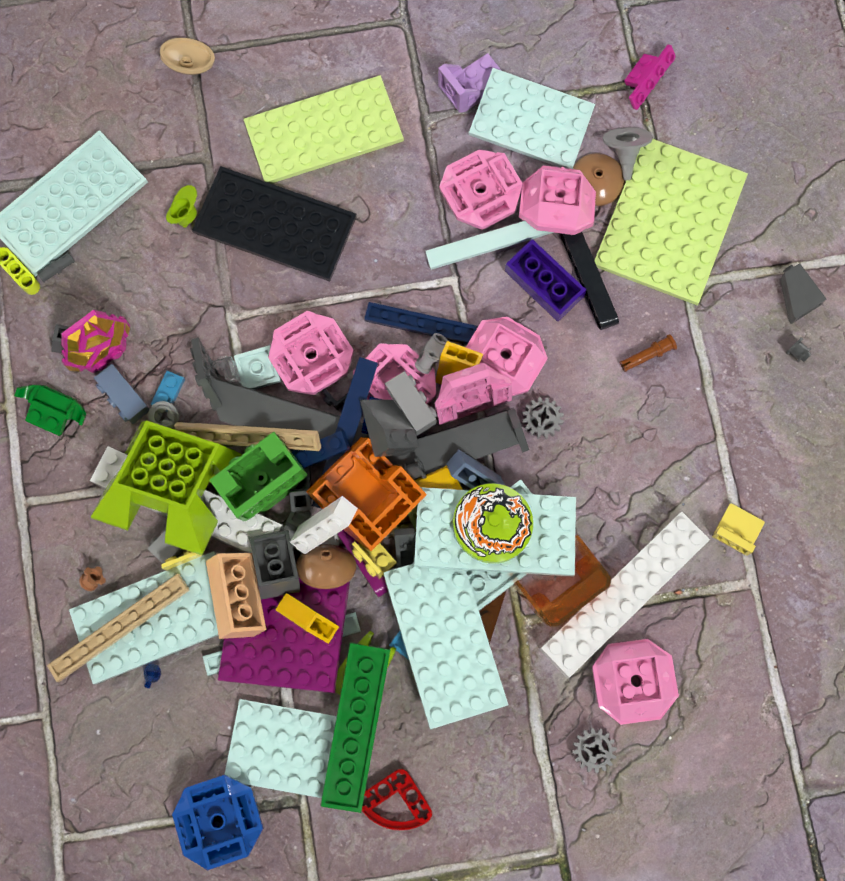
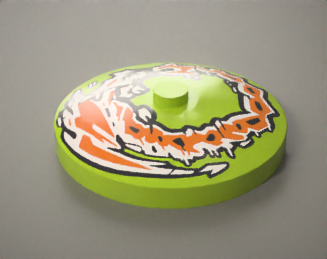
M483 484L468 491L458 502L453 516V531L460 547L472 558L484 563H503L518 556L527 546L533 532V516L526 500L514 489L501 484Z

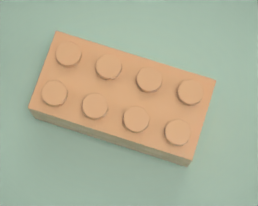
M221 553L208 559L206 566L219 639L254 637L265 631L266 626L252 553Z

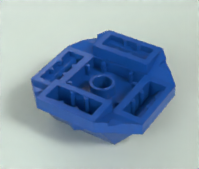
M227 775L184 788L172 814L183 856L206 870L248 857L264 829L253 789ZM217 815L223 818L224 822L221 827H217L214 824V818Z

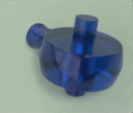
M150 664L146 666L144 670L145 688H150L152 683L160 679L161 669L158 665Z

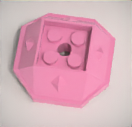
M477 150L446 167L439 190L458 221L483 230L515 213L523 183L505 153ZM483 189L485 192L478 193L476 190Z
M543 165L522 182L519 218L523 221L525 220L534 229L575 235L586 228L593 227L596 191L580 170Z
M306 311L274 330L268 358L288 391L315 395L348 374L354 350L333 318ZM309 353L317 354L314 359L307 358Z
M509 317L482 320L466 346L468 349L483 354L480 364L486 363L499 374L510 379L512 396L529 391L548 359L540 335ZM508 352L510 358L504 359L500 353Z
M379 344L365 358L378 362L367 400H393L385 388V383L405 371L408 376L411 375L416 382L415 388L418 392H423L427 399L425 403L428 405L436 396L435 369L432 368L428 374L417 370L415 362L419 355L408 345Z
M486 363L443 376L440 393L435 402L439 425L512 401V384L510 379L499 374Z
M648 639L607 644L592 665L598 707L620 725L660 720L679 697L672 655ZM633 675L640 678V685L638 687L631 684Z

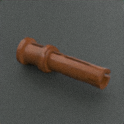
M669 334L665 339L653 342L651 347L620 361V365L624 367L623 371L627 372L654 357L660 358L664 353L676 350V342Z

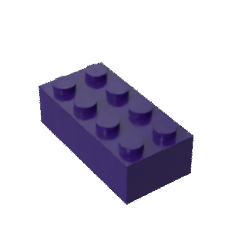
M533 239L506 263L505 272L557 322L585 296L586 289Z

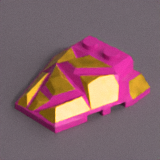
M92 310L61 333V345L65 349L62 350V355L65 357L62 359V363L69 371L81 372L84 369L91 373L102 371L109 362L121 357L126 350V337L129 335L130 324L123 316L117 318L115 314H111L109 317L106 312Z

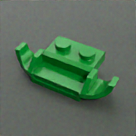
M46 385L17 387L14 396L27 399L31 403L25 419L26 422L58 436L62 435L67 420H75L81 426L84 424L86 412L77 399Z

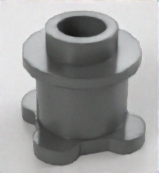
M802 337L786 352L787 355L791 353L798 359L797 362L800 360L805 362L812 355L809 352L812 348H808L801 342L803 340Z
M417 456L414 457L415 462L403 465L404 470L413 480L420 476L423 479L427 478L424 465Z

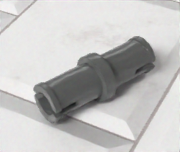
M67 252L55 262L51 261L50 265L37 272V275L44 283L57 273L58 275L62 273L63 269L75 261Z

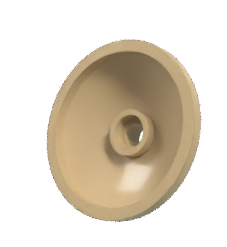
M174 38L163 43L160 48V58L163 63L178 73L188 75L201 74L209 70L214 64L215 56L213 51L206 44L194 39Z

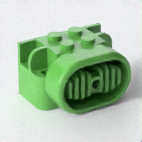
M272 432L258 444H253L246 448L242 456H237L230 460L229 465L212 477L210 482L235 517L239 520L247 521L259 512L269 510L288 496L290 490L296 488L297 484L307 476V473L284 442L279 439L275 432Z

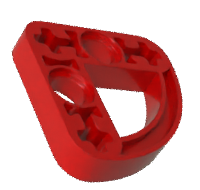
M404 769L394 771L365 791L364 796L369 798L373 795L370 791L374 789L380 801L377 802L375 798L370 802V807L362 805V812L371 821L384 828L410 830L424 825L432 817L431 807L410 774ZM397 773L405 774V783L398 782L395 784L397 789L393 790L392 784L387 780L391 778L393 782L398 778ZM381 784L389 786L390 792L388 795L382 796L379 794L378 788ZM409 790L417 792L418 798L416 801L410 802L407 800L406 793ZM399 792L415 819L408 821L389 820L377 814L373 808ZM421 799L424 803L420 804L423 810L428 809L429 811L427 819L419 818L418 814L420 812L416 807L413 810L411 807L416 805Z

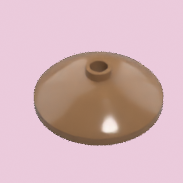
M594 153L582 157L573 166V169L582 172L596 191L595 206L607 205L616 200L622 193L625 180H623L621 165L614 158L605 154ZM600 172L602 175L597 176L596 173Z
M322 544L306 554L302 553L297 560L296 568L299 578L305 584L319 589H332L346 584L353 578L356 572V561L348 550L337 545Z

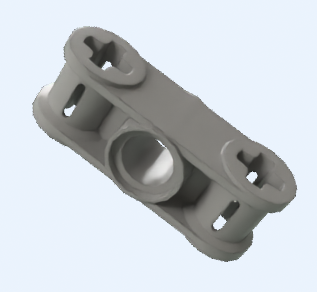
M434 333L426 343L415 362L417 370L428 374L439 361L447 342L443 335Z

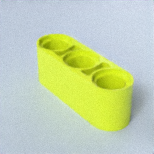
M0 248V265L27 294L34 295L38 293L40 284L37 279L8 248ZM9 256L7 260L3 261L4 257ZM17 269H20L19 273L14 274ZM32 281V284L26 287V284Z

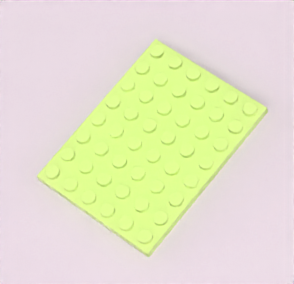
M653 139L650 144L640 148L633 167L631 180L626 181L594 260L597 268L698 306L748 173Z

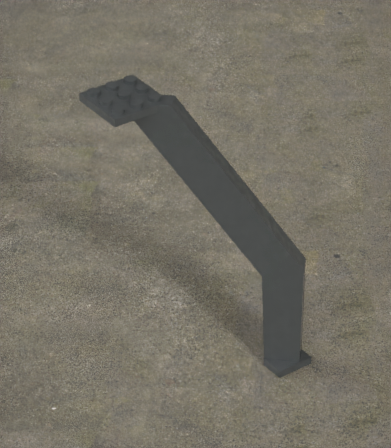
M199 337L191 340L192 348H190V352L195 360L192 364L197 373L195 375L196 383L199 387L202 386L205 398L210 399V405L213 411L216 410L220 421L235 426L318 431L320 439L336 432L340 419L338 415L221 380L219 371ZM513 407L417 438L419 448L405 456L385 457L393 465L403 468L404 464L408 465L415 462L414 457L417 456L421 463H423L425 474L427 475L447 466L446 463L458 450L476 460L519 444L522 453L528 451L529 447L516 410ZM359 422L353 444L361 437L370 439L365 423Z

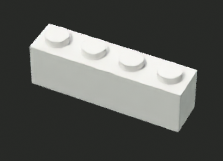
M341 496L300 524L290 543L302 553H308L348 527L358 508Z

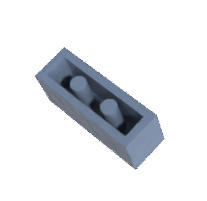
M113 364L94 377L98 382L95 386L102 394L107 393L109 396L108 402L113 408L117 406L121 410L118 414L125 422L129 420L134 424L149 412V407Z
M460 450L446 463L451 476L471 489L483 484L505 485L500 475Z

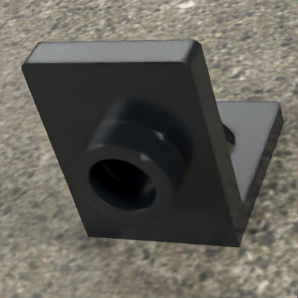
M326 389L321 390V393L324 395L322 399L328 406L333 405L337 411L344 406L347 394L339 401H336Z

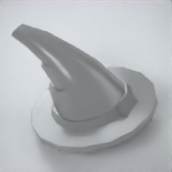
M626 127L610 130L604 134V144L615 148L618 155L623 180H631L633 167L640 148L650 144L653 140L651 132L641 128Z

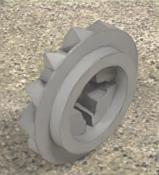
M165 400L153 404L148 413L150 422L171 429L174 428L180 417L178 408H175L173 403L166 402ZM168 410L167 416L169 417V419L165 418L162 421H160L162 416L161 413Z

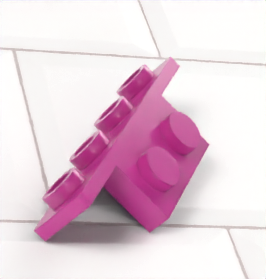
M668 44L659 57L643 54L624 80L626 86L635 88L629 96L633 109H639L668 67L673 63L676 55L672 45Z

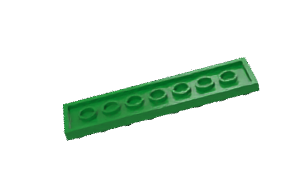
M350 642L321 798V807L358 813L362 811L390 649Z

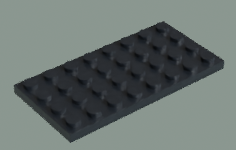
M220 166L192 232L330 282L357 214Z

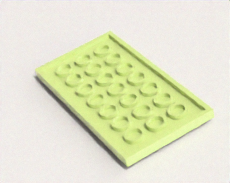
M381 75L244 118L264 181L271 184L404 141Z

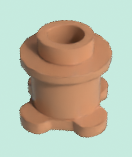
M99 566L95 568L87 567L84 570V574L79 579L80 585L84 590L94 591L98 584L103 585L106 582L102 575V568Z

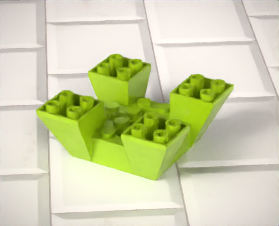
M147 420L140 423L125 451V454L128 455L126 460L107 485L91 515V519L128 531L142 505L168 514L165 533L166 544L203 555L218 520L201 500V497L210 479L226 468L230 460L243 454L218 443Z

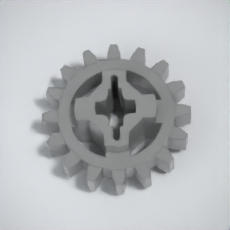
M539 397L537 403L531 400V406L526 405L525 409L527 411H524L522 414L526 418L522 420V423L527 424L525 431L531 430L530 436L536 433L537 439L541 435H544V438L547 439L548 434L554 437L555 431H560L561 428L558 425H563L564 421L560 418L564 416V413H559L561 406L555 407V400L549 403V398L542 401L541 397ZM538 407H542V408H541L540 410H538V411H533L534 409H536V408H538ZM543 412H545V421H543V424L541 425L540 417L541 415H543ZM531 421L536 424L537 428L533 426ZM548 425L552 426L551 428L544 430V428Z
M591 728L589 734L584 730L583 737L580 735L576 736L579 742H573L577 750H573L572 753L578 755L574 759L575 762L581 761L579 767L587 766V772H590L592 768H594L595 773L599 772V768L606 771L605 765L612 766L613 764L610 759H616L612 751H616L617 748L611 746L615 741L608 740L609 733L602 735V729L595 733L594 728ZM594 736L591 743H583L587 738ZM602 740L606 743L608 751L604 750ZM595 745H597L596 749L602 752L603 754L599 753L594 754V756H592L593 753L589 749H586V747L590 748L595 747ZM581 750L585 751L588 757L587 762L584 760ZM601 757L606 758L602 763L595 765L597 759Z

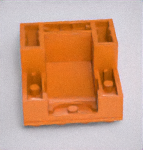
M361 437L306 493L321 509H324L341 496L358 509L350 525L343 530L363 547L372 551L427 494L401 466L393 465L385 456L375 457L370 439Z

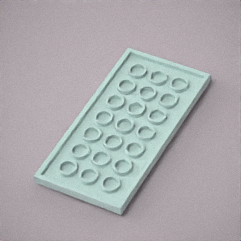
M99 130L0 212V239L36 277L37 272L49 266L51 261L59 258L147 184L148 181Z
M420 487L427 495L417 504L414 567L557 576L575 575L576 497L520 494L526 500L532 512L533 532L525 549L515 558L503 563L491 564L478 561L469 556L460 547L454 535L453 516L460 499L470 490Z
M215 551L69 609L78 640L81 642L177 573L181 575L190 591L87 662V668L93 684H98L218 636L206 561L216 555Z
M414 564L383 572L429 729L431 730L508 706L466 570L414 567Z

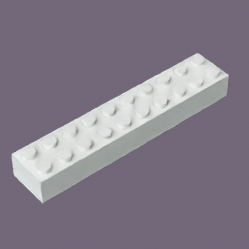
M108 446L90 481L106 489L109 482L121 469L128 455ZM205 490L201 497V500L218 520L211 538L244 553H252L249 537L280 532L284 529L282 524L260 514L247 521L237 519L222 497ZM145 507V508H147V509H149V510H151V511H154V512H156V513H158V514H160V515H162V516L167 517V515H168V514H166V513H163V512H160V511H157V510H154V509Z
M680 512L539 650L567 679L570 678L710 539L683 512Z

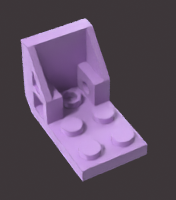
M488 53L463 70L459 65L443 64L438 68V86L459 113L466 112L481 101L492 68L501 69Z

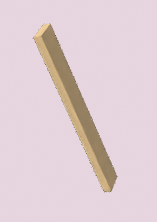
M177 422L174 425L177 431L222 445H256L272 432H275L288 449L319 451L321 449L318 431L185 422Z
M177 573L49 663L47 667L56 682L65 679L190 591L181 575Z

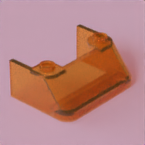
M579 535L575 536V547L582 554L583 558L577 562L575 570L581 579L552 602L540 593L534 594L531 597L518 580L513 585L529 608L549 627H557L605 591L611 584L610 575Z

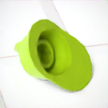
M187 185L178 191L166 214L168 223L179 224L181 227L186 228L196 218L197 210L194 204L197 198V190L194 186Z

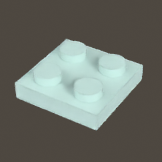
M270 345L234 355L242 386L255 390L281 382L280 376L268 358Z

